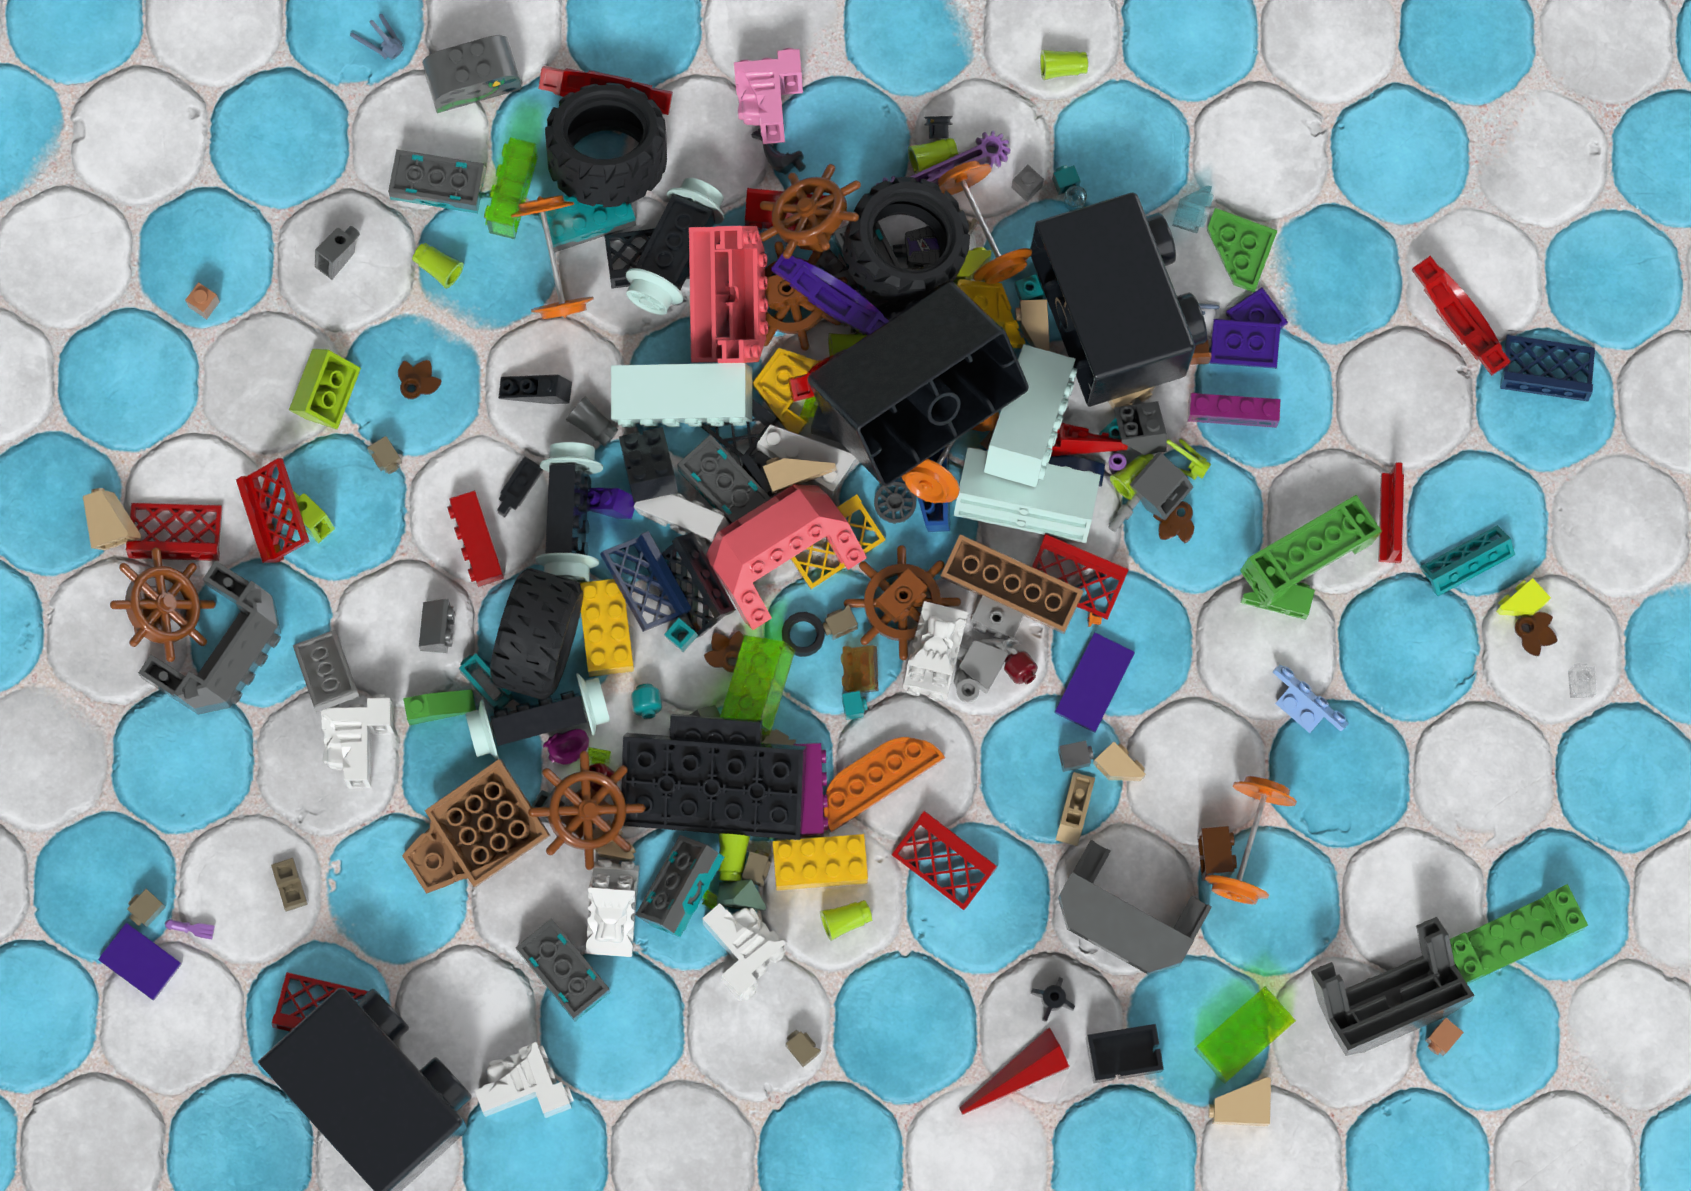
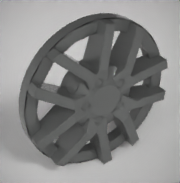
M892 482L888 486H881L874 498V507L879 517L893 524L901 523L913 515L916 508V497L907 488L906 484ZM896 486L894 493L887 487ZM899 486L905 489L902 495L897 493ZM883 490L889 494L887 498L881 494ZM907 491L910 493L912 498H904ZM878 497L885 502L878 505ZM904 502H913L912 507L904 506ZM887 506L888 509L881 513L879 509ZM903 510L910 511L909 514L904 517ZM892 512V519L886 517L885 515ZM895 512H900L901 519H895Z

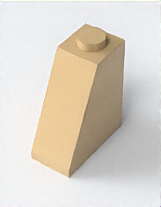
M96 488L91 490L90 494L83 496L91 548L108 550L126 544L127 541L141 539L140 532L114 492L105 491L104 488Z
M1263 1078L1215 1098L1213 1104H1209L1208 1118H1212V1124L1268 1126L1270 1124L1271 1078Z

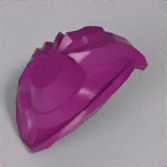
M582 729L569 730L563 734L556 733L549 737L548 741L543 744V748L548 747V758L552 763L571 764L580 758L581 751L587 750L589 747V737Z

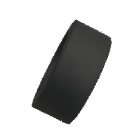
M797 612L784 622L782 642L791 654L806 657L816 653L822 647L825 636L824 627L821 620L814 614ZM805 621L814 626L817 636L812 645L799 647L791 641L790 630L794 624Z

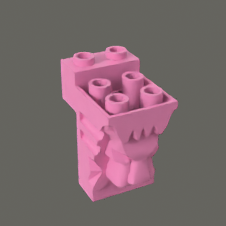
M786 48L777 51L778 59L763 58L756 61L741 60L734 62L736 92L739 103L738 118L743 120L746 125L760 126L763 144L785 142L781 95L803 93L799 49Z

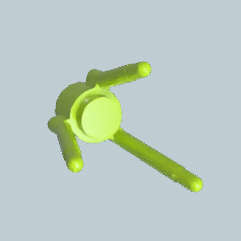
M1167 439V444L1192 461L1188 467L1191 469V472L1183 469L1180 470L1194 480L1197 476L1202 479L1211 463L1183 439H1179V443L1190 453Z

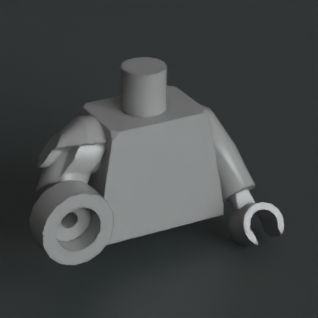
M989 638L973 641L969 650L960 645L957 659L962 662L954 676V684L959 699L963 702H973L979 695V689L987 694L1005 663V659L1008 656L1006 651L1017 654L1018 651L1012 647L1015 644L1020 645L1021 643L1015 638H1008L1007 640Z

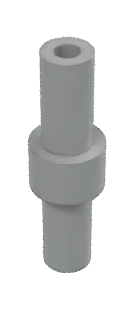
M1136 494L1126 505L1123 504L1117 511L1118 515L1108 526L1113 532H1116L1125 519L1128 520L1133 514L1132 510L1140 501Z

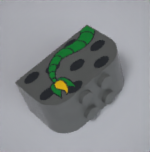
M489 36L439 50L427 56L422 62L437 113L522 89L506 36Z

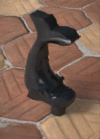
M759 128L751 136L761 140L763 143L761 129ZM763 144L765 156L777 172L784 173L785 175L794 167L799 172L806 168V165L802 162L804 156L801 151L784 154L777 151L771 144Z

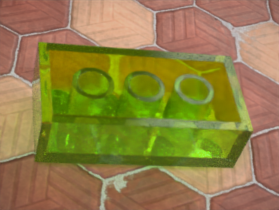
M510 137L508 144L505 143L502 149L503 163L502 165L498 164L496 177H498L497 184L492 185L490 198H492L491 206H486L484 218L486 219L485 225H488L489 233L515 239L521 216L511 217V214L519 210L518 204L526 202L538 154L536 143Z
M745 635L720 717L762 720V734L770 736L795 650L784 641Z
M1264 986L1198 1044L1194 1050L1219 1079L1226 1084L1293 1025L1296 1020L1268 988Z

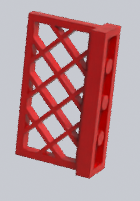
M277 458L250 475L241 476L236 479L263 563L280 562L284 559L285 555L310 542L283 458ZM276 466L279 472L277 479L272 477L273 470ZM259 476L265 478L262 488L258 480ZM270 481L276 484L273 494L267 492ZM281 487L284 488L286 493L284 500L278 498ZM266 496L271 498L269 509L265 501ZM277 502L282 504L280 515L274 513ZM288 508L291 509L293 514L291 521L285 519ZM273 517L278 519L276 529H274L272 523ZM284 523L289 525L287 536L281 534ZM295 529L298 530L300 540L297 542L292 540ZM279 538L285 540L283 550H281Z
M1400 462L1395 463L1390 473H1381L1379 527L1382 532L1379 535L1378 562H1402L1404 474H1402L1403 463Z
M131 503V520L134 525L135 522L138 524L136 526L138 531L142 528L148 536L142 541H127L126 552L128 558L152 559L151 551L157 547L161 551L162 559L219 561L222 505ZM136 510H146L150 515L140 522L136 518ZM162 511H169L173 516L163 523L157 515ZM185 511H191L195 515L188 523H185L179 517ZM207 512H217L216 519L210 524L202 518ZM154 518L161 526L151 533L145 525ZM177 519L183 527L173 533L167 526ZM200 520L206 527L196 534L190 526ZM165 529L171 537L166 541H159L155 536ZM185 530H188L194 536L188 542H182L178 538ZM210 530L215 535L214 543L204 542L200 537Z
M1045 534L1032 568L1036 569L1040 561L1042 568L1037 570H1043L1047 574L1046 568L1058 564L1062 577L1057 579H1064L1067 584V577L1079 573L1083 585L1077 588L1082 589L1085 587L1089 600L1079 603L1077 607L1108 620L1129 569ZM1044 549L1054 553L1056 562L1046 566L1043 565L1041 556ZM1057 555L1064 557V559L1059 560ZM1066 560L1074 561L1077 571L1065 575L1060 563ZM1078 563L1086 567L1080 569ZM1089 568L1095 570L1098 579L1086 584L1081 572ZM1098 572H1100V573H1102V574H1105V575H1107V576H1104V577L1100 578V575H1099ZM1109 577L1119 580L1115 590L1106 592L1102 580ZM1100 582L1104 594L1092 599L1087 586ZM1114 593L1110 601L1108 595ZM1106 597L1109 604L1106 613L1096 610L1093 601ZM1091 602L1093 608L1088 607L1085 604Z
M923 811L917 822L892 853V856L963 910L967 908L986 881L998 868V866L926 811ZM920 825L928 831L929 840L916 842L915 831ZM931 834H933L938 839L932 840ZM912 837L913 842L907 843L909 839ZM942 841L946 844L947 854L934 856L932 842ZM929 843L931 856L918 858L916 845ZM913 845L915 859L905 860L899 855L904 846ZM949 847L956 853L950 854ZM960 855L963 857L965 868L952 870L950 856ZM947 857L949 870L936 872L934 859ZM931 859L933 873H922L919 870L918 861ZM915 861V862H916V867L913 866V865H912L911 863H909V862ZM967 861L971 863L974 867L968 868ZM978 869L985 874L979 883L970 884L968 870ZM966 871L967 884L954 886L952 872ZM950 873L951 886L943 888L939 886L937 874ZM934 875V881L931 880L928 876ZM971 886H976V888L971 893ZM968 887L969 897L964 904L956 899L955 888ZM952 889V895L948 893L946 890Z
M286 972L277 1009L272 1019L273 1028L290 1032L306 1018L303 1011L312 1006L317 1008V1003L329 997L339 988H344L348 993L356 994L352 996L354 999L364 996L369 991ZM290 979L300 981L303 989L292 995L288 989ZM316 985L322 986L326 994L314 1000L309 989ZM306 992L312 1002L300 1009L294 998ZM291 1000L298 1009L290 1015L281 1013L283 1005Z

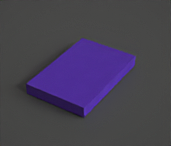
M1214 319L1210 364L1277 369L1281 323Z
M128 923L122 927L98 959L153 1001L182 965V963Z

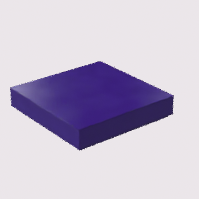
M1263 287L1226 311V315L1230 320L1281 323V328L1288 324V321Z

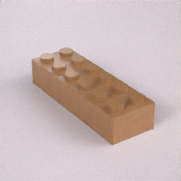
M959 535L941 574L942 579L979 596L983 595L1023 613V616L1062 634H1065L1084 592L963 535Z

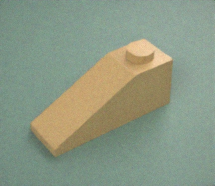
M1020 300L1019 308H1015V317L1017 321H1020V329L1028 343L1032 347L1050 351L1047 300Z
M779 457L766 461L767 465L763 466L773 494L784 491L793 484H802L837 471L835 463L788 458L779 459Z
M1073 772L1055 840L1078 846L1095 778Z

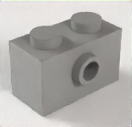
M982 595L970 624L974 625L973 628L981 633H986L987 631L993 634L994 638L1007 640L1008 638H1014L1024 614Z

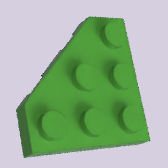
M1215 208L1207 232L1233 285L1254 293L1277 230Z

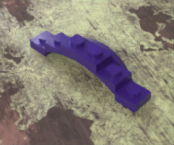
M782 253L772 267L774 273L789 282L792 288L806 296L809 302L843 325H849L862 335H869L889 322L874 305L857 291L831 274L802 259H797L794 256L785 259Z

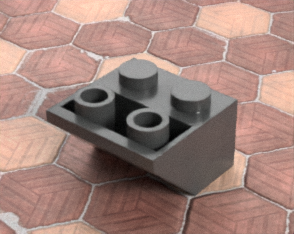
M1158 401L1114 407L1123 444L1144 455L1167 452V433Z
M1160 452L1149 461L1130 484L1146 510L1163 520L1167 519L1194 488L1186 475Z
M449 599L423 602L419 638L420 651L448 653V647H452L453 633L450 625L455 623L454 607L450 605Z

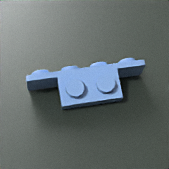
M1279 665L1274 669L1273 673L1289 686L1275 704L1305 730L1311 733L1324 717L1340 731L1346 728L1349 723L1346 721L1345 716L1341 712L1330 708L1326 699L1316 696L1306 682H1300L1294 677V673L1290 668Z

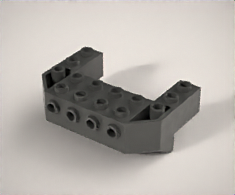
M217 561L208 570L203 581L208 587L235 603L240 613L197 676L190 671L184 676L153 655L149 656L138 672L143 680L198 715L227 709L233 703L237 704L243 695L242 689L245 685L249 686L256 675L254 674L258 666L262 667L268 658V651L271 647L275 648L281 639V636H279L281 630L276 605L272 595L253 581L248 582Z

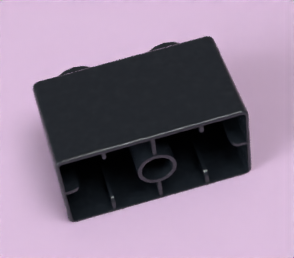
M1131 192L1037 221L1030 247L1032 250L1031 259L1068 357L1075 359L1076 378L1087 406L1098 405L1185 377L1195 347L1207 341V329L1202 310L1195 296L1190 292L1177 296L1165 266L1176 261V250L1171 230L1164 216L1160 213L1146 216L1138 195Z
M948 282L922 300L909 304L901 314L850 348L834 354L826 364L808 376V383L833 435L883 486H888L1025 394L1029 389L1028 382L1005 330L953 282Z
M339 988L260 1058L258 1064L373 1191H402L465 1134L467 1125L457 1111L472 1096L437 1057L431 1059L419 1070L399 1049L395 1042L409 1030V1026L375 989H371L359 1001H356L347 990Z

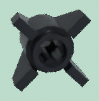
M1059 977L1056 985H1051L1045 990L1032 988L1030 993L1040 997L1043 1006L1046 1008L1042 1019L1044 1022H1047L1051 1011H1057L1062 1006L1072 1011L1075 1008V1005L1066 999L1065 991L1061 988L1063 982L1061 977ZM1054 993L1057 995L1058 1000L1053 1001L1050 996Z

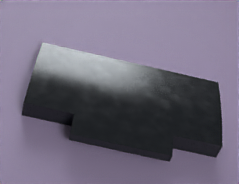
M672 714L670 716V736L626 733L623 736L622 765L626 766L628 771L622 777L621 792L626 804H643L645 811L642 813H626L623 826L800 840L803 820L807 746L762 743V720Z

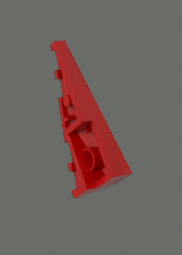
M1062 423L1057 431L1058 435L1055 445L1051 449V456L1127 450L1128 446L1123 444L1121 439L1110 438L1108 433L1102 432L1101 435L1089 433L1087 428Z
M1050 1028L1046 1029L959 1108L961 1114L969 1113L1069 1069L1070 1066Z

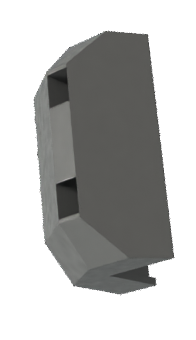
M1090 840L1058 897L1067 930L1148 975L1180 966L1212 906L1206 905L1197 900L1196 897L1191 896L1174 928L1166 925L1093 884L1111 850Z
M1437 917L1416 925L1422 953L1421 957L1368 978L1361 983L1345 989L1344 981L1340 974L1336 975L1332 962L1311 971L1318 1003L1334 1038L1345 1056L1366 1052L1449 1016L1473 1000L1475 995L1454 964L1449 934Z

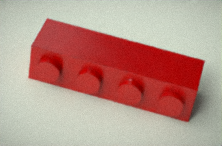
M475 490L449 498L451 505L447 506L450 518L456 519L458 526L454 527L457 539L463 540L465 547L461 548L464 560H469L472 567L468 569L471 582L476 581L477 586L480 587L504 579Z

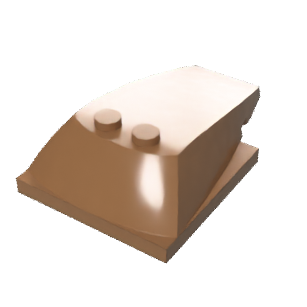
M498 759L424 810L431 820L430 828L425 833H422L402 856L426 894L467 878L473 887H477L551 835L539 817H531L528 814L529 809L533 807L503 761Z

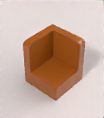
M1208 340L1204 344L1195 347L1190 365L1210 363L1211 353H1209Z

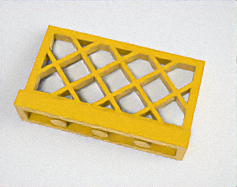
M856 494L837 508L844 518L848 517L847 522L851 527L862 529L860 541L858 542L861 547L862 545L868 546L863 549L866 554L886 539ZM857 510H860L864 516L863 526L850 523L852 514ZM865 530L874 531L878 540L872 544L863 542ZM828 540L826 550L813 548V545L806 549L809 550L807 563L798 561L795 556L791 558V561L810 590L845 567L844 563L841 564L840 562L839 566L835 569L825 567L827 555H835L834 552L828 551L830 545ZM812 551L825 553L822 566L810 564ZM801 565H805V566H806L805 571H804V569L802 568ZM809 566L822 569L820 578L813 583L807 575ZM824 570L830 571L829 573L824 575Z

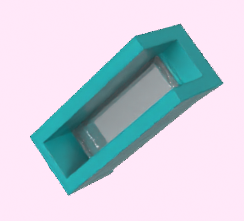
M476 653L472 657L469 655L462 660L459 667L460 673L494 711L502 709L514 699L509 690L494 685L490 675V668Z

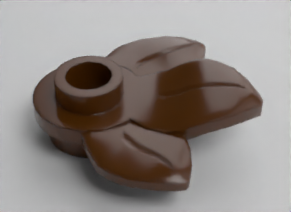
M429 360L419 362L414 367L406 361H403L398 369V377L402 382L400 391L405 398L416 399L421 394L430 395L440 387L441 379L431 377L432 366ZM409 386L416 387L413 392H409L407 389Z
M1181 501L1166 520L1153 515L1155 519L1161 521L1158 530L1161 540H1167L1178 535L1182 542L1187 543L1190 541L1195 529L1191 521L1193 509L1190 504ZM1180 508L1185 509L1186 513L1183 517L1177 514Z
M1537 612L1532 617H1521L1515 623V632L1522 639V647L1533 656L1540 655L1541 646H1550L1558 641L1555 633L1548 627L1553 619V616L1548 613ZM1522 625H1528L1529 631H1523Z
M740 631L736 632L731 639L714 633L711 640L713 651L704 654L706 662L714 668L723 667L727 672H738L744 664L742 655L747 648L745 637ZM734 658L737 660V663L730 665L728 663L729 659Z

